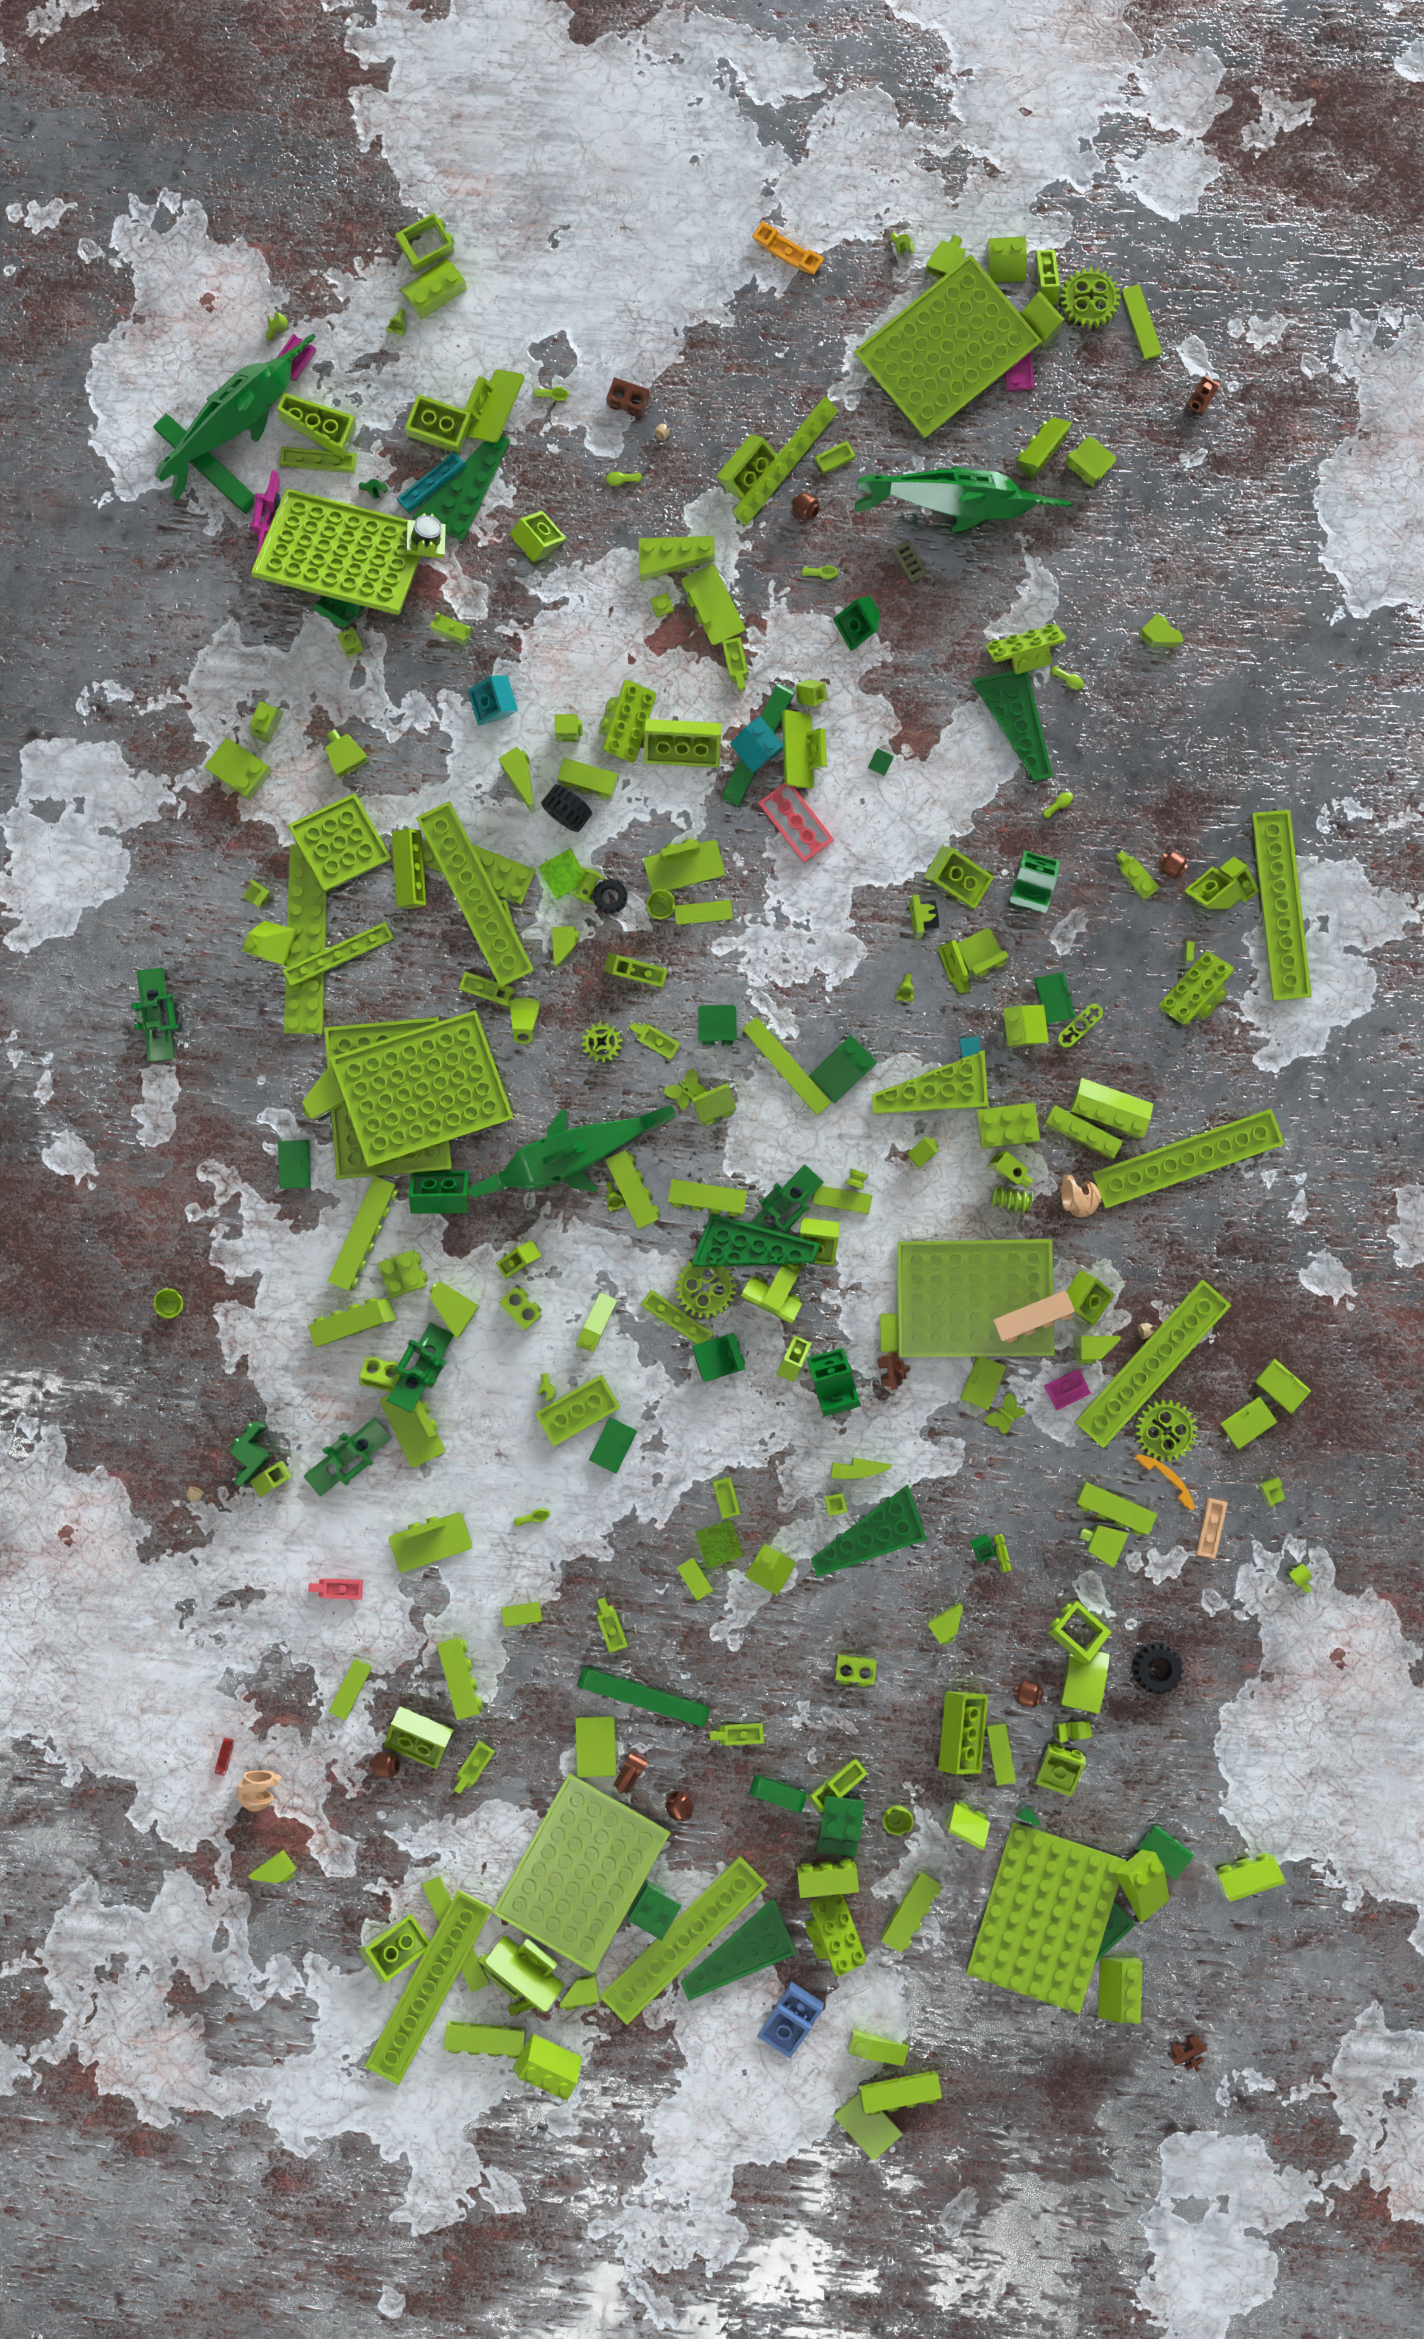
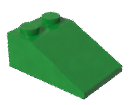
M850 1035L809 1075V1078L835 1104L877 1064V1061Z

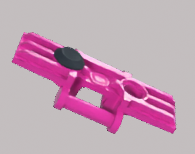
M275 470L271 471L268 489L265 494L256 493L254 496L255 508L249 530L255 532L254 535L258 536L257 557L274 519L276 509L280 505V495L278 494L280 481ZM261 516H264V521L260 523Z

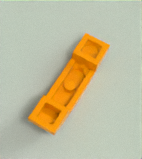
M763 221L752 235V238L767 251L806 273L815 275L825 260L824 257L810 249L806 251L778 234L777 229Z
M1134 1454L1132 1456L1146 1470H1150L1154 1466L1179 1490L1175 1497L1188 1510L1193 1511L1195 1509L1192 1497L1185 1484L1170 1468L1145 1455Z

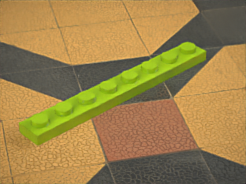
M823 397L732 511L734 516L743 525L747 526L839 411L828 397Z

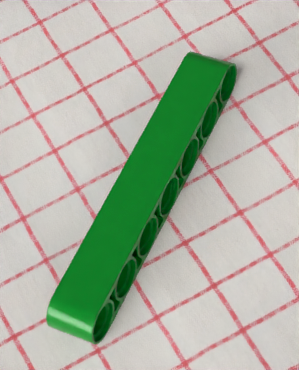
M167 413L153 426L174 449L186 433V430ZM209 452L188 461L244 514H247L254 507L255 495Z
M777 683L761 715L774 734L782 721V711L788 709L795 694V690L780 683ZM741 758L722 796V799L737 806H740L756 772L754 774L751 772Z
M582 1667L577 1686L582 1689L701 1727H705L710 1707L587 1667Z

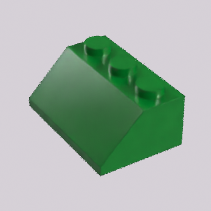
M469 1171L411 1173L409 1188L410 1214L468 1213Z

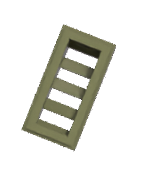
M909 539L892 548L891 553L911 584L927 575V571ZM904 549H907L906 552L900 555L899 552H901ZM911 555V558L904 562L903 559ZM915 561V565H913L910 568L907 567L909 564ZM917 568L920 569V571L915 573L914 575L911 574V572L916 570Z

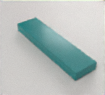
M452 452L400 495L397 501L408 514L411 513L462 471L466 464L455 452Z

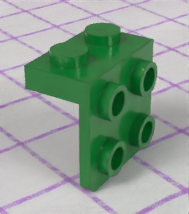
M699 1006V1044H702V1046H714V1044L722 1043V1046H733V1043H737L736 1006Z
M734 1332L693 1345L692 1347L702 1381L704 1382L745 1370V1359L740 1353L739 1340Z

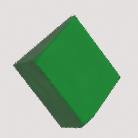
M877 748L868 768L885 776L894 756Z
M987 1534L970 1541V1545L979 1563L997 1556Z
M1028 1806L1023 1807L1015 1814L1021 1820L1036 1826L1040 1825V1822Z

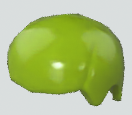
M655 890L647 898L646 909L654 919H667L674 911L675 898L667 890Z
M165 1288L160 1290L154 1297V1309L160 1317L173 1319L183 1310V1299L176 1290Z
M895 1805L888 1808L883 1814L884 1828L890 1834L901 1836L903 1833L912 1830L914 1821L912 1814L907 1808Z

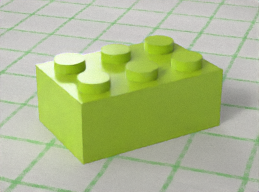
M417 394L405 426V431L408 437L460 455L473 419L471 412Z
M1035 1103L980 1109L975 1112L980 1150L1037 1143L1040 1141Z
M841 1859L839 1863L822 1861L820 1865L802 1863L800 1867H796L800 1898L859 1892L857 1867L855 1861L851 1862V1859Z

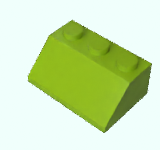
M445 258L399 290L420 320H422L467 290L464 278L455 265Z
M1051 417L1048 422L1044 421L1038 429L1040 431L1037 436L1033 435L1027 443L1028 448L1025 451L1022 449L1016 457L1018 460L1016 468L1034 480L1067 438L1072 423Z
M750 434L717 474L716 478L726 490L741 501L777 454L763 437Z
M758 1275L755 1278L751 1276L740 1297L792 1324L802 1305L799 1302L801 1298L790 1293L779 1313H776L761 1305L770 1288L765 1283L766 1279Z
M1120 1336L1073 1337V1360H1078L1079 1364H1096V1360H1101L1120 1341Z
M399 1707L391 1723L384 1747L437 1769L453 1729L413 1713L409 1709Z
M1267 1852L1256 1855V1858L1252 1860L1242 1859L1234 1866H1222L1219 1868L1220 1871L1215 1872L1222 1895L1229 1902L1286 1883L1274 1856L1267 1854Z
M1101 1957L1099 1959L1098 2018L1119 2023L1141 2024L1142 1962L1139 1958Z
M532 2033L515 2062L513 2070L519 2079L568 2101L578 2083L582 2057Z

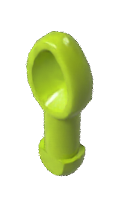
M555 387L552 390L540 388L533 390L535 397H551L555 401H564L570 396V393L563 387Z
M612 472L606 476L605 480L612 486H620L624 482H641L642 475L640 473L622 474L621 472Z
M829 565L823 566L820 569L803 567L801 570L802 575L805 577L820 576L826 580L833 579L839 574L835 567Z
M1058 666L1051 668L1052 675L1065 680L1070 688L1079 690L1084 687V682L1078 675L1068 674L1059 669L1060 667Z
M1070 792L1060 794L1056 798L1055 803L1042 812V816L1048 819L1058 809L1068 807L1073 800V794Z
M538 1508L529 1515L516 1517L513 1523L516 1527L529 1522L542 1523L549 1518L550 1511L545 1508Z

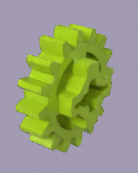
M599 1022L598 1027L591 1024L592 1030H585L588 1035H582V1039L586 1040V1042L581 1043L582 1047H586L583 1051L584 1054L590 1053L588 1059L590 1060L594 1057L595 1063H598L599 1059H602L603 1064H605L606 1059L612 1062L613 1055L619 1056L616 1051L622 1050V1047L618 1044L622 1043L623 1040L617 1038L621 1033L614 1032L615 1026L609 1028L608 1022L605 1026H602V1023ZM601 1030L606 1031L604 1034L596 1033L597 1031ZM612 1036L615 1039L614 1047L610 1044ZM590 1038L594 1041L592 1049L589 1046ZM606 1039V1046L601 1045L600 1047H598V1040ZM603 1051L608 1052V1054L606 1055H598L600 1052Z

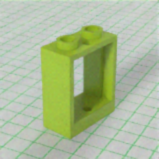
M435 213L395 234L400 248L415 273L454 252V239L450 233L447 234L444 228L446 226L442 218H437ZM435 227L445 245L418 259L408 241Z
M1078 1601L1071 1604L1067 1603L1061 1610L1063 1614L1051 1622L1050 1626L1052 1628L1048 1631V1634L1080 1663L1084 1664L1092 1659L1112 1632ZM1074 1612L1097 1632L1085 1649H1082L1061 1630Z

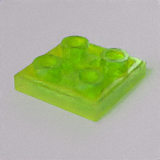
M571 848L538 866L556 900L569 894L570 891L578 889L585 875Z
M731 1519L695 1532L707 1569L744 1556Z

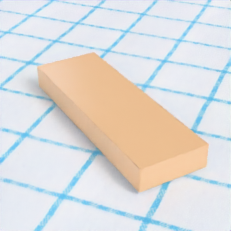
M1211 1498L1207 1499L1195 1555L1216 1559L1228 1502Z

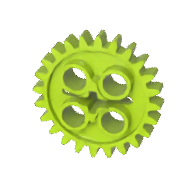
M1090 267L1088 272H1086L1085 268H1082L1081 274L1076 270L1074 276L1069 275L1068 281H1064V287H1062L1060 292L1062 295L1059 300L1063 301L1060 307L1065 308L1064 315L1070 314L1068 320L1075 319L1074 325L1081 322V328L1085 324H1088L1089 329H1091L1092 324L1098 328L1100 322L1105 325L1106 319L1111 321L1112 315H1116L1117 309L1120 306L1118 301H1120L1121 296L1117 295L1120 292V288H1115L1117 281L1111 282L1112 275L1108 278L1106 277L1107 271L1100 274V268H1097L1096 272H1093L1092 267ZM1081 286L1085 291H1079L1077 287ZM1096 287H1101L1104 291H1098ZM1081 304L1085 309H1079L1077 305ZM1096 305H1101L1104 309H1097Z
M688 1261L689 1268L687 1269L682 1266L684 1274L678 1273L677 1275L681 1280L675 1281L676 1284L680 1285V1287L674 1289V1291L680 1292L676 1299L682 1298L683 1300L679 1305L686 1304L685 1312L691 1309V1316L698 1312L699 1318L702 1317V1314H706V1318L709 1319L710 1313L717 1317L716 1311L718 1310L723 1314L722 1307L724 1306L729 1309L730 1307L727 1302L734 1301L730 1295L736 1294L735 1291L731 1290L737 1286V1284L731 1283L735 1276L729 1277L732 1270L725 1271L726 1266L692 1267V1263ZM705 1269H711L714 1273V1276L709 1280L705 1279L702 1275ZM720 1277L718 1282L709 1287L710 1291L708 1293L703 1291L696 1297L691 1298L693 1293L702 1288V1283L709 1284L715 1278ZM689 1280H695L698 1283V1287L695 1290L687 1288ZM716 1285L724 1287L725 1291L722 1295L714 1293L713 1289ZM702 1295L706 1296L709 1300L706 1306H700L697 1302L698 1298Z
M1161 1400L1160 1405L1154 1401L1153 1408L1150 1405H1146L1148 1411L1141 1410L1143 1418L1137 1417L1136 1419L1140 1421V1424L1134 1425V1427L1139 1428V1431L1135 1432L1134 1435L1140 1436L1136 1443H1143L1140 1450L1147 1449L1145 1455L1148 1456L1152 1453L1153 1459L1159 1456L1160 1462H1163L1165 1457L1168 1462H1171L1172 1457L1178 1461L1179 1454L1186 1457L1184 1451H1192L1189 1444H1196L1192 1437H1198V1435L1193 1433V1430L1198 1429V1427L1192 1426L1196 1419L1189 1418L1192 1412L1185 1413L1186 1406L1180 1409V1402H1176L1173 1406L1172 1400H1169L1167 1405L1165 1400ZM1163 1412L1169 1415V1419L1165 1423L1160 1419V1415ZM1155 1419L1162 1427H1169L1168 1432L1177 1437L1180 1442L1177 1443L1168 1434L1163 1435L1164 1430L1155 1425L1152 1420ZM1178 1424L1184 1427V1432L1181 1435H1178L1175 1431ZM1151 1427H1155L1157 1430V1434L1153 1438L1148 1435V1430ZM1166 1439L1172 1442V1447L1169 1450L1163 1447V1442Z

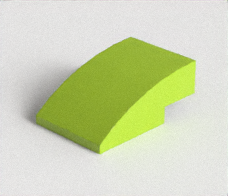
M1097 1651L1089 1662L1082 1664L1069 1653L1059 1703L1064 1706L1100 1714L1110 1654Z

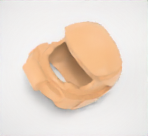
M1064 1175L1061 1185L1063 1209L1070 1211L1076 1217L1083 1218L1092 1215L1101 1201V1194L1097 1186L1086 1180L1081 1188H1079L1072 1175Z
M264 1770L246 1772L236 1788L237 1801L244 1808L252 1812L265 1809L274 1800V1796L266 1789L277 1786L282 1779L281 1776L274 1774L272 1771Z

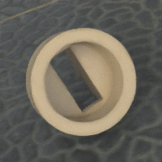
M659 424L653 431L655 436L662 441H665L670 434V428H666V424Z
M1143 1323L1138 1325V1332L1142 1339H1147L1153 1335L1154 1330L1151 1331L1150 1328L1153 1327L1151 1324Z
M190 1486L186 1497L190 1502L196 1503L202 1498L204 1492L199 1488Z

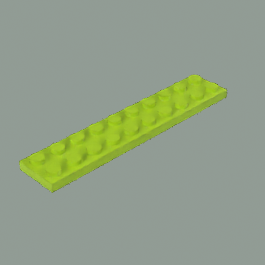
M448 801L417 816L416 819L500 988L534 972L535 970L451 802Z
M1290 810L1252 813L1251 819L1272 1001L1311 998L1312 993Z
M290 844L287 927L297 931L286 959V968L326 950L327 892L324 893L297 844ZM325 972L292 988L289 987L285 979V1034L323 1035Z
M1271 1108L1091 1174L1095 1185L1100 1191L1103 1207L1106 1209L1282 1146L1285 1142Z
M1202 1279L1074 1423L1098 1445L1105 1448L1231 1307V1304Z
M739 1856L671 1924L663 1940L661 1941L656 1938L600 1994V1998L628 2025L767 1886V1883Z
M458 1889L364 2067L399 2086L493 1909L491 1906Z

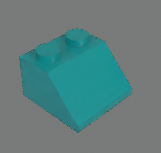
M508 675L489 676L467 690L478 726L505 719L518 711Z
M761 716L747 725L730 743L731 747L753 774L781 753L784 747Z

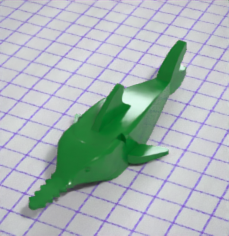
M315 334L306 337L293 349L266 363L251 364L240 369L220 389L207 397L208 402L198 413L175 450L161 461L155 473V477L161 482L171 475L174 476L170 495L178 501L185 489L188 477V461L219 447L248 429L251 432V439L254 442L259 441L267 423L269 408L288 387L293 358L298 356L299 352L303 351L309 343L314 341Z
M953 466L952 469L898 476L873 474L861 477L857 481V488L871 493L855 501L854 511L873 508L891 494L929 510L955 516L957 519L951 525V529L953 532H958L976 526L985 519L1009 520L1017 518L1039 504L1067 508L1072 507L1073 503L1065 499H1054L1029 492L1016 485L1007 476L998 472L971 470Z
M670 1105L637 1118L581 1126L566 1130L567 1112L562 1109L548 1127L547 1137L518 1150L503 1171H499L498 1175L492 1174L491 1179L485 1178L484 1182L478 1181L477 1186L472 1184L468 1194L471 1197L479 1198L480 1194L486 1196L487 1192L493 1194L494 1190L500 1192L502 1187L506 1190L509 1187L538 1191L564 1181L571 1188L597 1192V1186L583 1172L596 1166L644 1132L658 1128L676 1117L674 1108Z

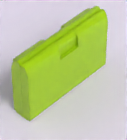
M984 1356L977 1357L960 1399L989 1411L1007 1366Z
M1273 1359L1254 1381L1290 1414L1295 1411L1311 1392L1306 1385L1276 1359Z
M1258 1397L1220 1425L1236 1449L1239 1450L1276 1424L1277 1421L1263 1400Z

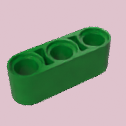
M757 1774L754 1775L748 1792L754 1797L798 1813H802L808 1793Z

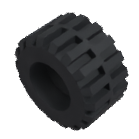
M557 784L552 787L541 802L544 810L552 818L574 832H579L593 814L590 807L580 797L564 786Z
M1150 1643L1146 1647L1142 1646L1140 1651L1135 1653L1136 1657L1132 1659L1133 1667H1131V1670L1139 1686L1153 1694L1169 1693L1173 1687L1177 1688L1178 1681L1181 1682L1182 1680L1181 1674H1184V1669H1182L1183 1662L1180 1660V1656L1172 1648L1160 1643ZM1161 1657L1167 1662V1673L1161 1679H1151L1147 1673V1666L1152 1659Z

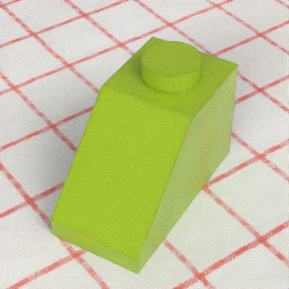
M1234 856L1219 868L1223 874L1236 881L1243 895L1241 900L1244 903L1259 892L1248 866Z
M575 926L552 927L555 968H559L577 948L576 942H580L579 931H575Z
M530 1240L496 1262V1265L504 1278L507 1279L535 1262L542 1255L534 1242Z
M794 1335L776 1375L794 1383L812 1343Z
M961 1603L955 1604L927 1622L940 1645L942 1643L947 1645L955 1639L953 1636L957 1635L963 1609Z
M281 1850L251 1872L248 1877L251 1880L278 1884L282 1880L286 1883L294 1877L293 1872L297 1868L285 1851Z

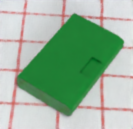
M1064 972L1034 979L1040 1005L1045 1007L1047 1025L1076 1017Z
M309 1140L278 1141L280 1189L311 1188Z
M609 1417L589 1461L617 1474L637 1430Z
M1155 1824L1136 1847L1138 1852L1141 1850L1156 1852L1165 1872L1175 1880L1194 1856L1192 1852Z

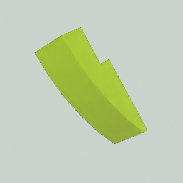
M852 1458V1465L832 1462L830 1478L857 1479L869 1477L891 1469L892 1464Z
M855 1758L807 1796V1799L817 1812L821 1813L824 1809L825 1795L843 1797L868 1773Z

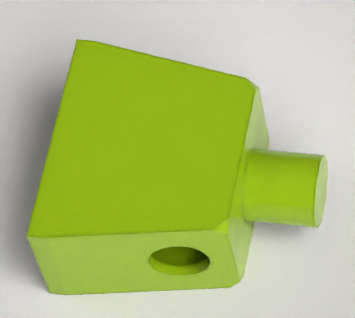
M953 235L950 243L942 240L928 260L925 273L941 279L962 262L966 252L964 248L960 247L962 238Z
M260 701L249 724L251 736L270 744L284 711Z
M332 730L327 734L331 743L325 749L338 779L370 761L366 753L349 734L340 737L337 730Z
M997 1151L987 1165L988 1168L1012 1185L1021 1184L1027 1189L1033 1182V1179L1027 1175L1029 1169L1007 1151Z
M1095 1525L1093 1531L1083 1527L1078 1538L1088 1542L1085 1550L1109 1566L1115 1567L1129 1534L1120 1530Z

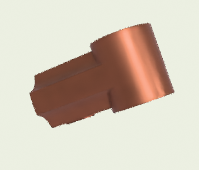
M631 1751L613 1786L628 1794L637 1777L642 1774L648 1761Z

